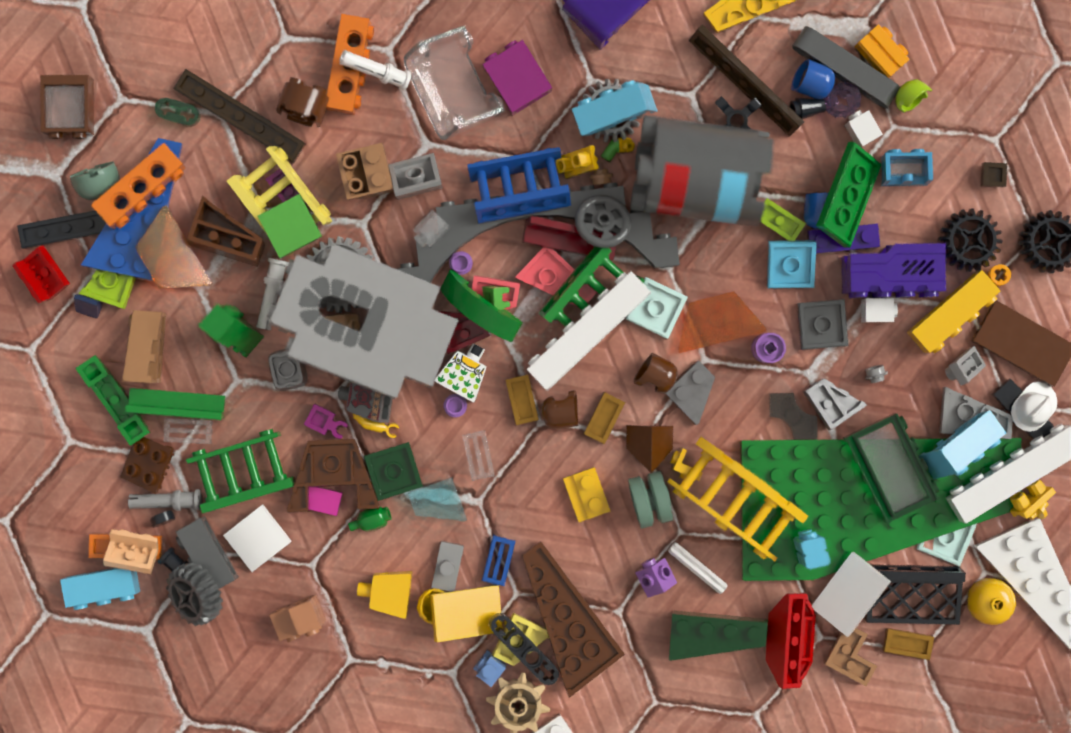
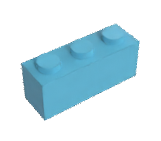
M120 568L84 573L60 580L65 608L73 606L74 610L87 608L88 603L96 602L97 606L109 604L111 599L120 598V601L134 599L135 594L140 592L137 572Z

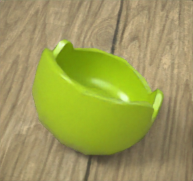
M917 79L905 82L896 94L897 108L904 113L913 110L920 104L923 98L928 97L926 91L931 92L932 89Z

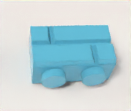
M812 529L798 532L799 536H795L793 541L795 549L798 550L797 557L799 563L808 569L828 565L830 559L828 552L825 551L827 549L825 539L816 534V531L812 532Z

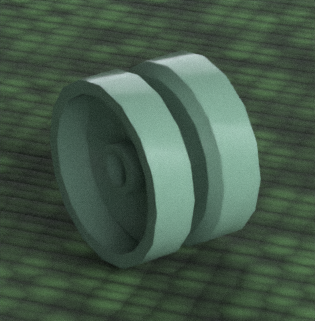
M660 471L648 474L647 483L649 489H646L644 481L640 476L628 479L633 506L641 529L653 526L652 511H655L657 520L661 524L673 521L669 492Z

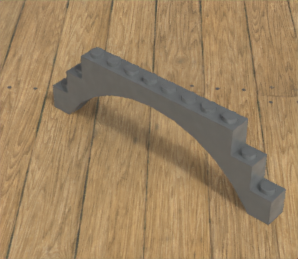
M617 183L604 184V188L594 189V185L580 187L581 191L571 192V188H569L571 206L484 223H478L474 203L478 202V199L464 200V204L455 205L454 201L440 203L441 207H436L439 235L435 236L434 232L421 233V238H416L419 266L415 267L414 263L400 264L401 268L397 270L431 283L439 269L451 256L481 233L504 223L526 219L531 216L561 217L575 220L576 211L580 204L587 198L595 195H608L618 199L625 205L623 186H618ZM493 196V197H490V198H491V199H494V198H499V197H501V196ZM604 204L595 205L596 211L605 210ZM616 210L611 212L615 220L621 218ZM630 210L631 229L624 241L631 245L654 269L679 266L677 237H671L670 233L656 235L657 239H653L650 213ZM585 214L584 222L591 223L592 215ZM600 218L601 222H608L605 218ZM614 226L609 232L617 234L620 230Z

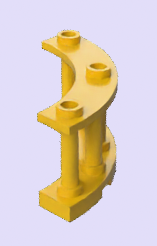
M700 437L696 445L702 449L700 453L702 456L680 485L672 479L667 481L675 487L672 492L683 500L686 496L717 518L714 523L726 531L729 527L756 547L753 552L764 560L768 556L773 561H776L777 557L768 550L790 520L793 522L796 518L801 523H804L808 515L793 503L787 501L777 491L738 462L732 460L703 437ZM715 458L723 464L721 466L722 470L699 500L689 493L688 489L709 461L712 462ZM735 473L745 480L743 483L744 487L721 516L707 505L727 478ZM757 489L766 496L764 499L765 503L744 532L731 524L730 521L750 493L755 492ZM777 506L783 509L781 518L762 544H758L751 537L773 507L775 509Z

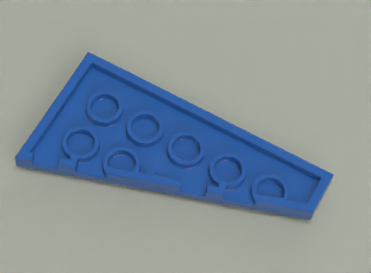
M158 138L148 154L149 156L160 145L165 143L176 157L180 159L183 145L179 142ZM161 167L153 171V177L160 178L164 174V168ZM169 182L165 186L166 190L156 198L153 196L148 200V205L144 210L139 213L134 212L129 217L130 221L120 229L117 227L113 230L106 223L81 266L152 281L174 182ZM139 183L135 187V193L138 194L146 190L145 183ZM122 198L117 205V209H124L128 205V200Z

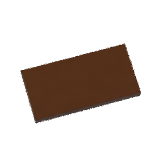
M997 300L990 307L972 339V342L1051 387H1055L1071 359V342Z

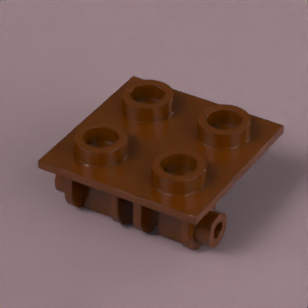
M146 437L141 438L132 444L120 478L157 494L158 490L162 489L161 485L164 476H167L165 470L170 468L168 464H170L172 456L175 455L173 453L174 448L161 445Z

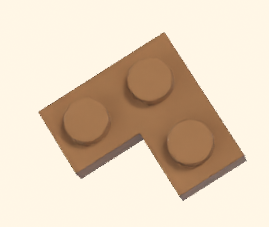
M855 628L849 637L840 632L824 664L867 686L877 665L857 654L868 634L858 628Z

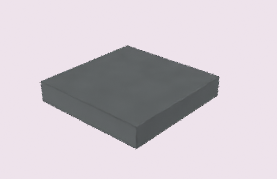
M845 299L797 303L801 350L848 346Z

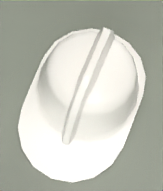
M1034 382L1027 386L1012 405L1011 416L1015 425L1021 430L1029 432L1042 427L1057 407L1055 392L1049 385L1043 382Z

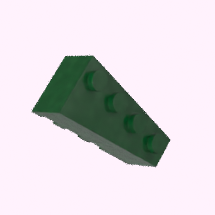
M674 610L672 613L669 661L766 647L768 619Z

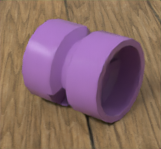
M763 333L753 340L751 352L753 357L761 363H775L784 357L786 344L784 339L776 333Z

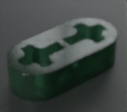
M161 98L155 104L156 114L164 120L188 127L195 126L200 121L201 115L199 110L191 104L170 98ZM167 103H169V107L175 109L176 111L175 113L167 112L166 115H164V111L161 110V107L166 106ZM191 109L195 117L194 119L190 118L187 122V118L180 115V112L188 113Z

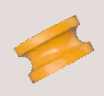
M999 264L989 270L988 277L996 286H1001L1009 282L1011 272L1007 266ZM995 270L997 272L1003 270L1004 273L1002 274V276L1004 277V280L999 279L997 281L995 279Z

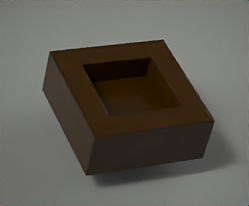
M983 162L981 167V187H1006L1008 163Z

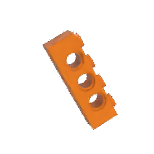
M341 14L327 96L329 97L327 110L355 115L356 109H360L362 96L359 95L360 86L364 87L366 73L355 69L346 70L344 65H340L339 60L344 50L369 59L370 49H367L368 40H372L374 35V26H371L369 18ZM352 37H359L361 39L357 47L349 46V40ZM344 83L352 84V90L347 94L340 92V88Z
M163 143L92 203L91 206L113 230L117 227L120 229L130 221L129 217L134 212L139 213L147 207L148 200L153 196L155 198L160 196L166 190L165 186L169 182L179 180L184 175L183 170L186 167L168 146ZM156 168H164L162 177H153V171ZM145 183L146 190L140 194L135 193L136 185ZM122 198H126L128 205L124 209H117V202Z

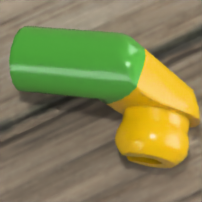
M626 137L625 140L617 138V142L611 140L601 157L611 162L616 153L633 151L635 143L629 137Z

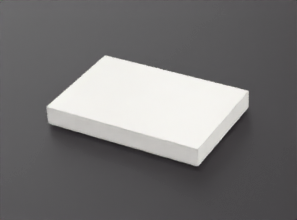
M851 552L812 604V607L846 637H849L891 581L855 552Z

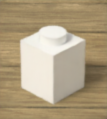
M861 110L855 112L848 117L850 121L844 125L853 142L857 143L860 147L883 135L869 110L863 114Z
M894 298L861 299V323L894 322V317H897L898 307L894 303Z

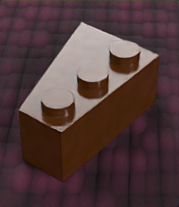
M202 196L187 237L190 246L258 267L265 248L263 239Z

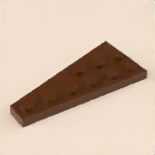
M540 541L522 555V559L567 695L570 698L625 654Z

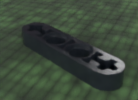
M496 613L490 618L489 626L492 632L541 683L552 685L558 680L559 671L556 666L507 615ZM497 620L504 621V625L509 630L507 635L500 627L495 629L497 627L495 623ZM514 635L522 636V643L518 647L510 645V639ZM531 651L538 653V659L534 663L526 661V655ZM541 664L548 671L551 670L552 676L550 678L548 676L544 677L543 671L539 668Z

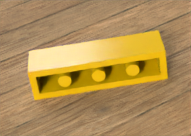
M983 270L976 271L906 333L924 353L933 352L935 354L944 347L943 341L949 336L951 338L955 337L962 331L961 326L966 321L970 323L980 315L978 311L984 305L989 307L997 300L996 295L1000 290Z

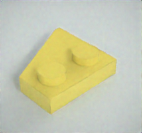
M512 613L510 619L536 646L547 638L549 639L545 627ZM505 627L504 632L506 633V635L509 632V630ZM514 635L510 639V645L513 647L521 645L522 636ZM499 639L492 653L493 657L515 666L520 660Z

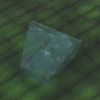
M452 477L408 492L415 516L467 521Z

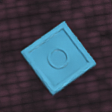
M768 241L767 288H814L816 241Z

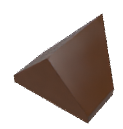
M626 425V449L652 473L673 450V426Z

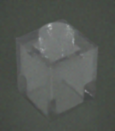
M432 210L413 229L416 233L413 238L423 248L426 245L432 248L450 229V226Z

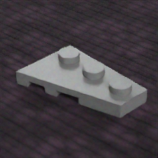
M943 387L939 433L954 434V430L975 415L990 410L1006 432L1001 438L1011 439L1013 420L1012 416L1006 412L981 403L950 388Z

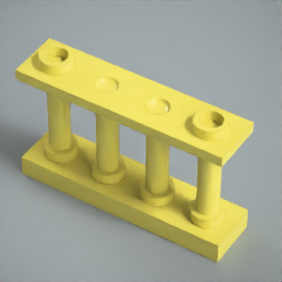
M269 146L266 148L271 157L247 177L233 175L227 180L228 184L263 230L264 228L258 215L268 211L265 208L267 206L266 203L291 183L302 196L304 202L314 212L312 217L315 223L320 221L323 225H327L333 222L329 217L331 213L324 204H319L288 163V156L280 147ZM275 165H278L285 176L261 196H256L251 189L253 187L252 184Z

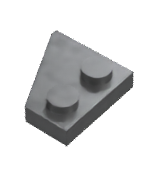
M698 360L676 381L672 389L665 394L695 425H698L715 376Z

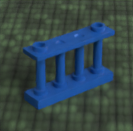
M560 147L467 164L470 181H478L481 201L474 202L478 223L571 206L569 186H560L556 168V160L561 158ZM547 168L551 188L537 190L533 170ZM524 172L528 192L514 195L510 175ZM501 176L505 197L491 199L487 179Z

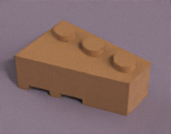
M133 310V314L129 316L128 326L130 334L127 340V353L122 381L161 383L166 313Z

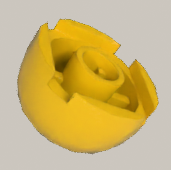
M984 578L975 582L968 591L967 608L971 615L981 623L988 625L1002 624L1009 620L1015 611V595L1011 588L1001 580Z

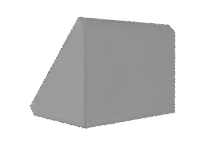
M434 153L389 164L394 193L398 200L443 188Z

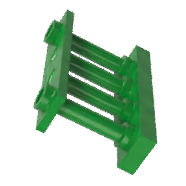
M594 247L538 314L549 323L553 320H558L564 327L571 323L572 320L563 313V308L568 302H573L582 311L589 306L578 295V290L583 284H588L599 295L607 289L594 278L593 272L599 266H603L616 278L624 273L609 259V254L612 250ZM637 276L642 283L645 282L642 277Z
M273 429L259 432L260 437L209 453H206L205 449L191 453L192 458L186 459L187 464L197 462L207 496L205 498L206 502L200 504L202 514L294 486V477L287 478V475L283 473L273 438L281 436L280 431L274 433ZM262 441L265 443L275 476L273 477L274 482L264 484V480L261 481L251 448L252 444ZM242 448L252 482L250 484L251 489L245 491L238 487L228 454L229 451ZM215 455L220 457L229 491H227L228 496L222 498L215 492L205 459Z

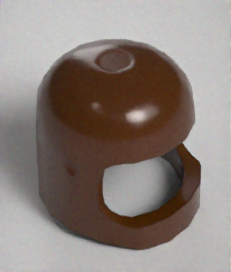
M651 353L638 370L634 378V384L642 386L644 383L649 382L655 385V392L666 393L676 383L678 377L677 367L669 360Z
M576 390L568 391V397L564 400L555 401L554 396H550L543 401L542 417L549 428L563 429L578 426Z

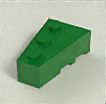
M216 304L198 325L216 342L227 348L233 346L232 350L236 353L240 352L246 358L264 338L259 331L242 318L245 314L234 305Z

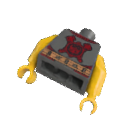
M350 382V387L341 386L339 388L338 398L347 401L346 410L353 413V418L364 429L378 433L384 431L390 438L397 436L388 432L390 427L399 428L396 423H389L392 398Z

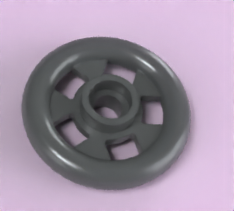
M595 195L587 198L580 204L575 215V225L579 235L587 243L599 248H610L626 239L631 229V217L625 205L618 199L608 195ZM604 204L605 210L596 211L595 205ZM616 210L621 218L615 220L611 212ZM585 214L592 215L591 223L584 222ZM600 218H605L608 222L603 223L600 221ZM614 226L620 230L615 236L609 232ZM593 229L603 233L602 237L599 238L591 234Z

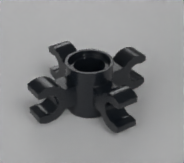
M722 96L715 101V104L727 116L724 126L734 127L730 123L731 117L734 114H741L744 121L739 128L751 129L747 125L748 117L761 106L756 98H753L742 110L733 109Z

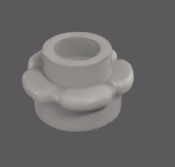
M884 365L865 369L867 375L865 379L870 380L871 383L885 380L884 375L888 374V371L884 369Z

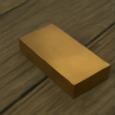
M524 375L507 379L506 385L516 425L539 420L529 376Z
M604 392L583 434L605 444L626 402Z
M886 627L882 650L888 653L930 660L934 637Z

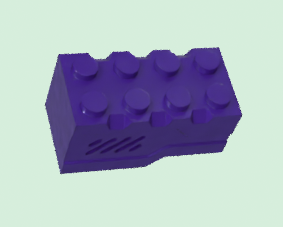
M946 243L886 245L880 253L848 254V256H842V294H849V298L868 297L869 293L872 294V298L891 297V293H895V298L915 297V293H919V298H931L939 296V292L946 291Z

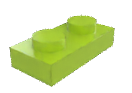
M766 198L764 200L765 209L761 223L787 240L795 241L806 223Z

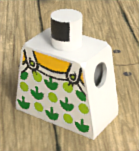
M473 343L467 355L457 351L436 377L435 382L474 403L487 366L479 363L485 349Z

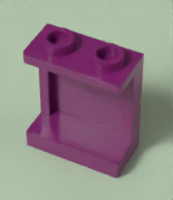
M516 40L510 42L504 47L505 51L498 55L496 52L484 59L485 63L483 64L484 71L487 72L512 116L552 92V86L523 40L520 42Z

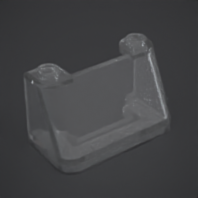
M465 25L417 42L404 56V66L406 70L411 71V81L438 137L442 140L454 137L505 111L500 96L493 92L486 93L472 64L468 52L472 49L473 38Z

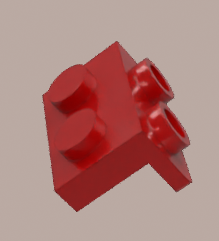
M44 245L37 247L25 259L17 261L12 265L18 277L22 279L32 297L38 303L53 299L70 285V282Z

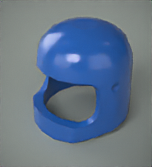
M807 59L798 67L792 80L791 90L814 99L826 98L833 89L835 74L829 67ZM807 69L805 77L801 85L799 86L804 70Z
M828 193L805 194L804 221L809 227L819 229L816 225Z

